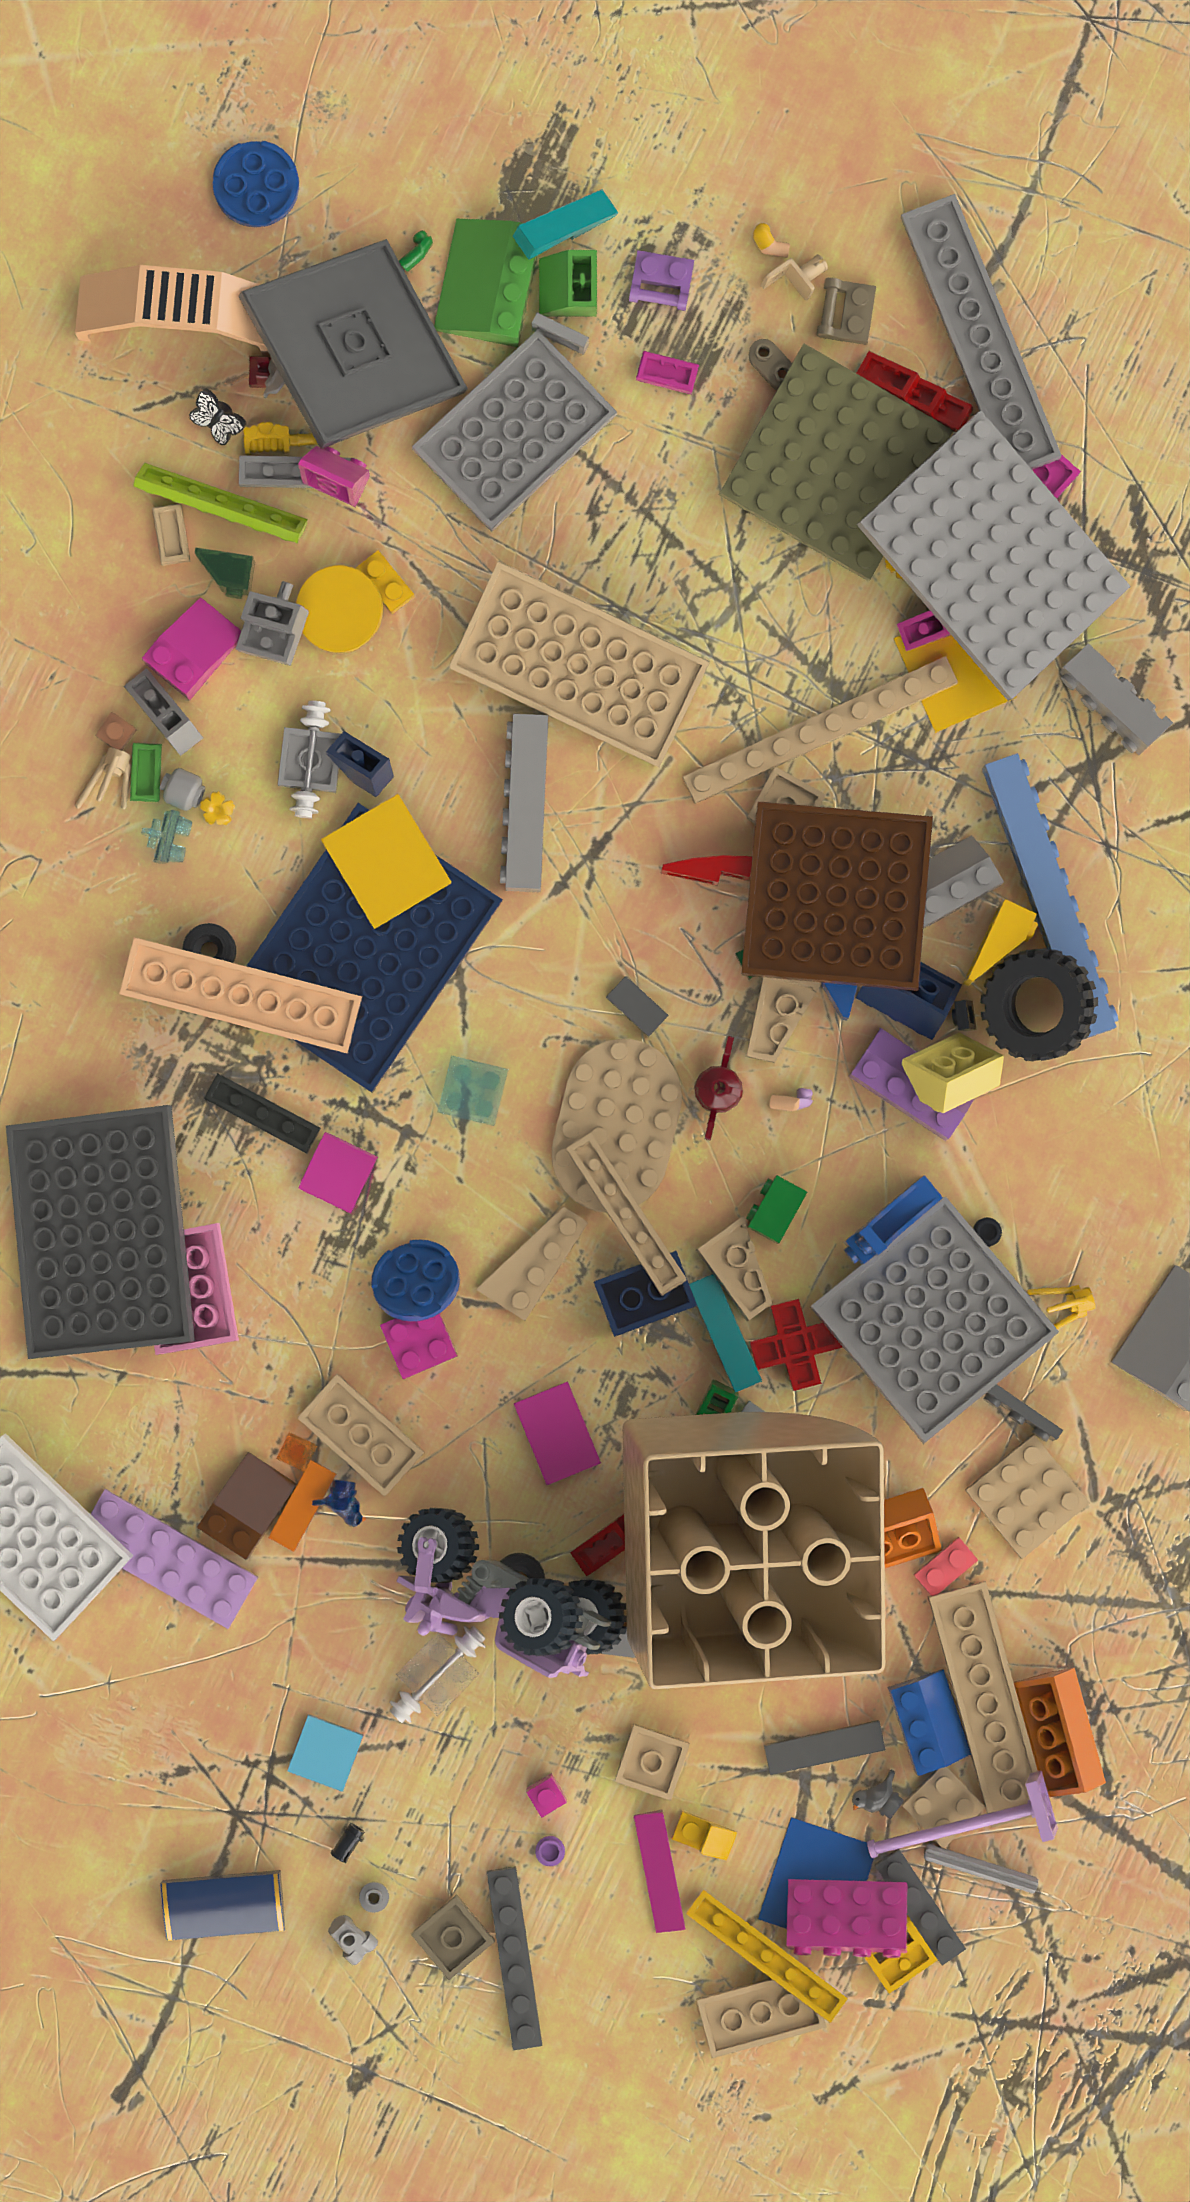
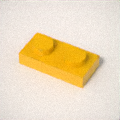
M379 550L356 567L357 570L363 572L373 581L380 592L383 604L391 614H394L415 597L414 593Z

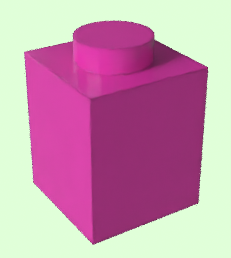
M552 1773L526 1789L527 1795L541 1818L567 1803V1797Z

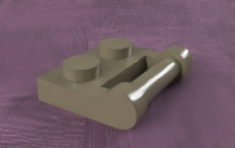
M826 278L824 282L826 295L821 325L817 328V336L824 339L867 345L876 286L842 281L837 278ZM837 292L846 293L840 329L832 327Z

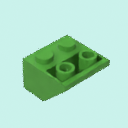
M566 250L539 258V314L546 317H597V250Z

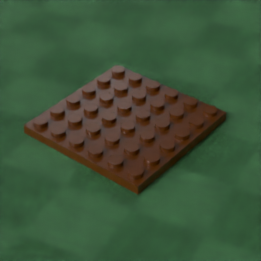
M757 802L741 974L743 976L918 991L933 816Z

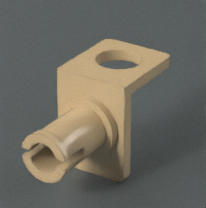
M817 254L806 264L798 267L794 260L790 258L767 274L761 287L765 289L786 275L804 300H808L815 290L810 281L828 270L825 260L819 263L823 257Z

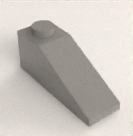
M147 668L124 686L180 756L203 739L189 718Z

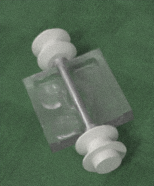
M464 1626L466 1634L463 1637L454 1636L455 1644L458 1646L456 1648L437 1632L396 1674L412 1690L411 1694L400 1691L401 1699L397 1703L390 1701V1704L393 1706L390 1712L401 1723L405 1720L411 1723L410 1715L413 1711L421 1713L420 1704L418 1703L420 1700L438 1717L480 1674L464 1658L465 1655L476 1657L475 1649L478 1646L486 1647L483 1644L486 1638L476 1627L473 1626L469 1629Z

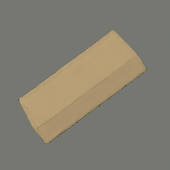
M181 503L152 507L161 565L191 562Z

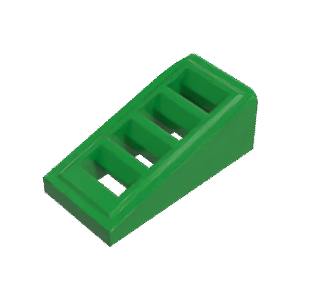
M713 1379L695 1415L721 1414L708 1407L709 1403L724 1409L722 1413H730L738 1399L739 1392L735 1393L733 1388ZM714 1392L727 1398L728 1401L725 1402L713 1396Z

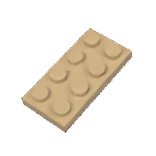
M338 1374L333 1377L298 1416V1419L384 1497L424 1453Z
M771 1978L696 1998L712 2058L827 2027L823 2017Z

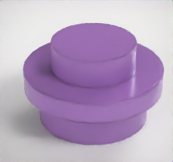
M546 1836L537 1843L535 1854L541 1864L555 1866L563 1860L565 1847L559 1838Z

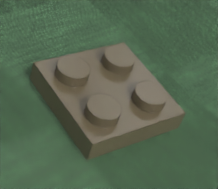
M457 1894L411 1933L412 1937L448 1980L452 1979L495 1942L494 1938Z

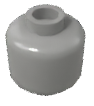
M182 768L175 769L171 775L166 773L160 785V789L164 791V801L184 811H188L192 807L197 808L205 792V786H202L201 777Z

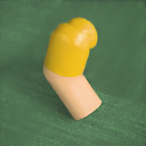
M765 223L758 224L753 231V239L760 251L767 255L788 258L790 243L775 241L770 232L769 225Z

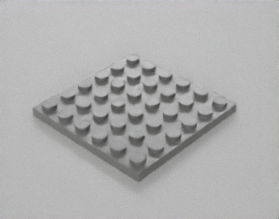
M944 1197L909 1226L881 1254L872 1257L868 1262L859 1266L810 1307L923 1444L1059 1333L947 1197Z

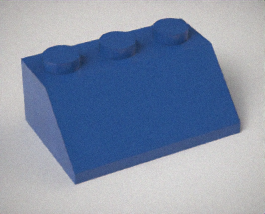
M944 1669L887 1687L914 1771L918 1776L947 1767L971 1755Z

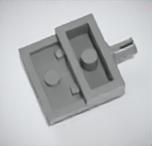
M282 581L277 597L249 592L241 615V619L245 622L236 650L291 666L309 611L302 605L288 602L294 585Z

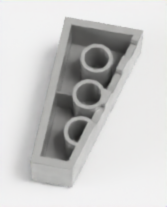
M1089 643L1060 671L1063 675L1061 677L1063 683L1070 690L1076 689L1082 695L1081 701L1089 710H1096L1102 716L1101 722L1111 732L1116 731L1122 737L1121 743L1131 753L1136 752L1138 755L1143 753L1173 724L1167 716L1163 719L1157 716L1156 706L1148 698L1146 700L1143 698L1139 699L1136 696L1137 692L1132 683L1123 677L1118 679L1115 676L1117 673L1116 669Z

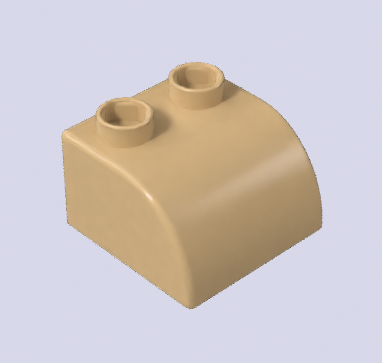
M737 1412L638 1418L625 1421L622 1432L627 1640L651 1688L668 1689L878 1674L885 1669L883 1445L875 1437L857 1427L840 1421L783 1412Z

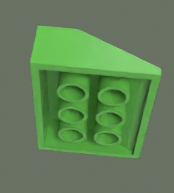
M456 219L434 325L436 331L513 347L519 346L537 256L528 260L513 238L517 227L523 223L504 220Z

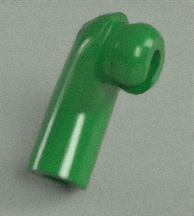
M421 230L414 235L413 241L417 245L399 260V263L407 272L424 259L433 245L432 237L428 236L426 231Z

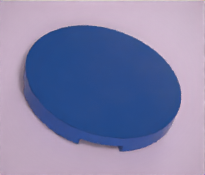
M263 140L262 142L238 143L228 149L217 162L213 173V191L220 209L228 218L247 227H265L280 221L291 211L299 193V177L293 160L279 146Z
M422 1239L410 1240V1243L385 1252L375 1265L371 1279L373 1294L381 1309L388 1315L403 1321H422L438 1315L454 1300L460 1285L459 1269L450 1252L436 1242Z

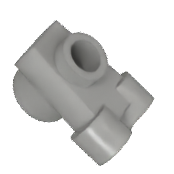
M346 1915L335 1918L328 1930L332 1938L342 1948L343 1957L351 1965H357L363 1959V1956L373 1951L378 1944V1940L369 1931L363 1932L355 1926L353 1920Z

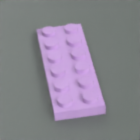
M105 1489L91 1515L134 1555L125 1564L123 1569L229 1629L258 1576Z

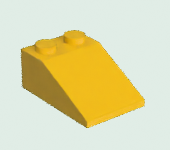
M1004 899L996 909L962 985L968 987L1022 942H1028L1038 926V923L1034 921L1037 913Z

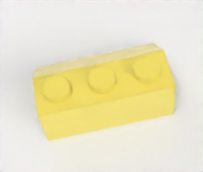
M957 1033L902 1059V1066L920 1102L932 1107L934 1111L945 1113L1000 1085L1004 1055L961 1033Z

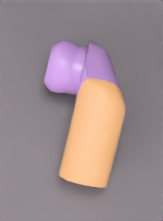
M799 1088L797 1090V1097L773 1094L770 1099V1108L792 1112L809 1107L813 1102L811 1100L813 1092L811 1089Z

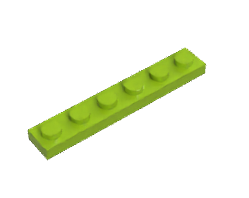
M147 463L143 464L134 480L133 487L142 489L146 493L156 494L168 498L175 503H182L197 508L201 512L223 517L230 522L249 526L256 531L275 535L285 541L298 543L306 529L308 521L306 518Z

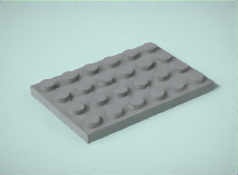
M537 330L412 446V450L492 532L616 417L617 411L548 339Z

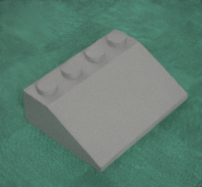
M1174 1265L1111 1363L1182 1410L1190 1412V1273Z

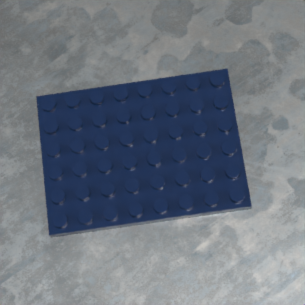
M357 803L342 826L369 810L360 803ZM326 849L253 955L247 967L362 996L348 1053L298 1040L294 1041L373 1093L495 914L503 899L436 855L452 883L374 929Z

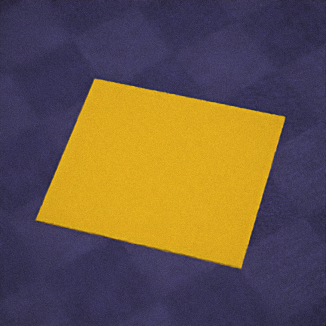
M901 635L893 638L908 673L946 656L958 681L956 685L921 700L935 733L1008 702L952 635L906 651Z
M399 794L321 839L374 929L452 883Z

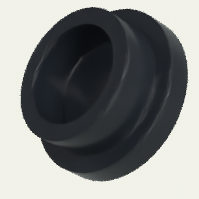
M982 1218L973 1226V1230L988 1247L997 1244L1001 1239L1002 1228L993 1218Z

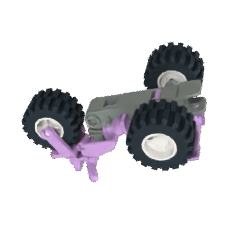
M442 1508L422 1509L418 1511L419 1514H412L409 1517L410 1523H404L401 1527L404 1530V1534H399L397 1540L402 1541L401 1547H397L398 1554H403L400 1562L402 1566H409L406 1571L410 1575H415V1577L399 1576L397 1582L416 1592L406 1604L404 1620L408 1623L420 1622L417 1631L422 1636L427 1635L429 1631L451 1636L455 1635L458 1631L457 1626L442 1621V1618L460 1622H483L489 1617L499 1618L495 1635L497 1648L542 1675L554 1678L557 1677L559 1672L566 1674L572 1672L579 1677L588 1676L589 1672L583 1666L587 1655L602 1654V1652L610 1651L613 1649L612 1645H618L622 1639L619 1635L625 1634L627 1628L623 1627L624 1622H627V1615H624L626 1603H621L620 1600L623 1598V1595L620 1592H614L615 1587L611 1584H605L604 1581L580 1580L568 1582L569 1586H564V1582L559 1580L529 1579L496 1560H479L476 1562L477 1556L474 1555V1551L479 1550V1544H475L474 1539L478 1538L477 1531H471V1528L474 1526L470 1520H465L466 1516L462 1513H457L456 1510ZM472 1569V1576L466 1577L470 1582H462L464 1587H459L457 1589L459 1593L453 1594L451 1592L453 1580L463 1578L462 1573H469Z

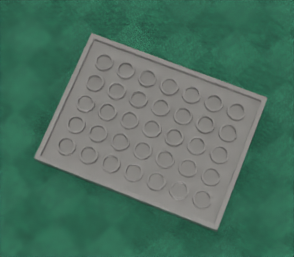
M982 410L968 420L856 524L1008 701L1012 700L1131 587Z

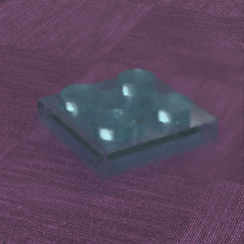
M451 1055L438 1113L495 1126L508 1069Z

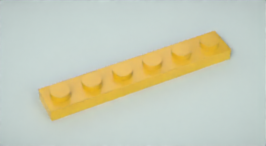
M705 1890L700 1893L687 1911L686 1915L829 2023L833 2021L848 1998Z

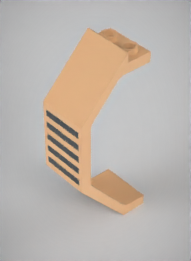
M136 265L80 276L75 334L79 341L90 342L92 333L145 326L218 333L256 345L260 348L262 356L271 357L239 298L242 291L260 284L224 272Z

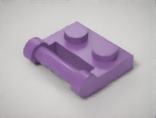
M638 250L629 302L638 303V300L675 306L677 310L686 311L694 260ZM641 283L680 289V295L640 289Z

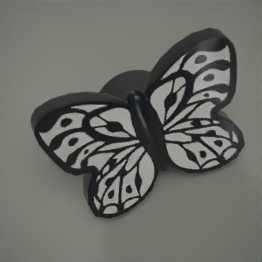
M207 388L200 391L196 400L197 408L193 409L189 414L190 420L196 425L211 428L213 438L220 445H226L231 435L240 433L247 425L246 420L242 416L233 413L227 403L218 401L215 394Z

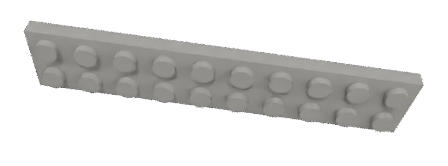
M956 195L947 196L901 214L902 223L978 410H982L1032 470L1061 459V452Z

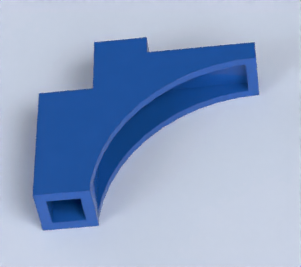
M925 1175L922 1176L843 1242L847 1246L844 1252L854 1264L858 1261L862 1265L865 1264L872 1257L878 1256L887 1249L901 1233L943 1199V1197Z

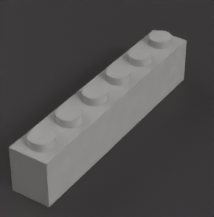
M513 714V722H507V739H512V751L506 750L505 768H511L510 779H505L504 797H509V808H503V825L508 826V837H502L501 854L507 855L506 866H501L500 883H506V891L541 892L548 715Z

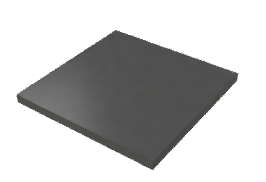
M387 239L244 290L239 295L243 306L320 449L464 394L468 389Z

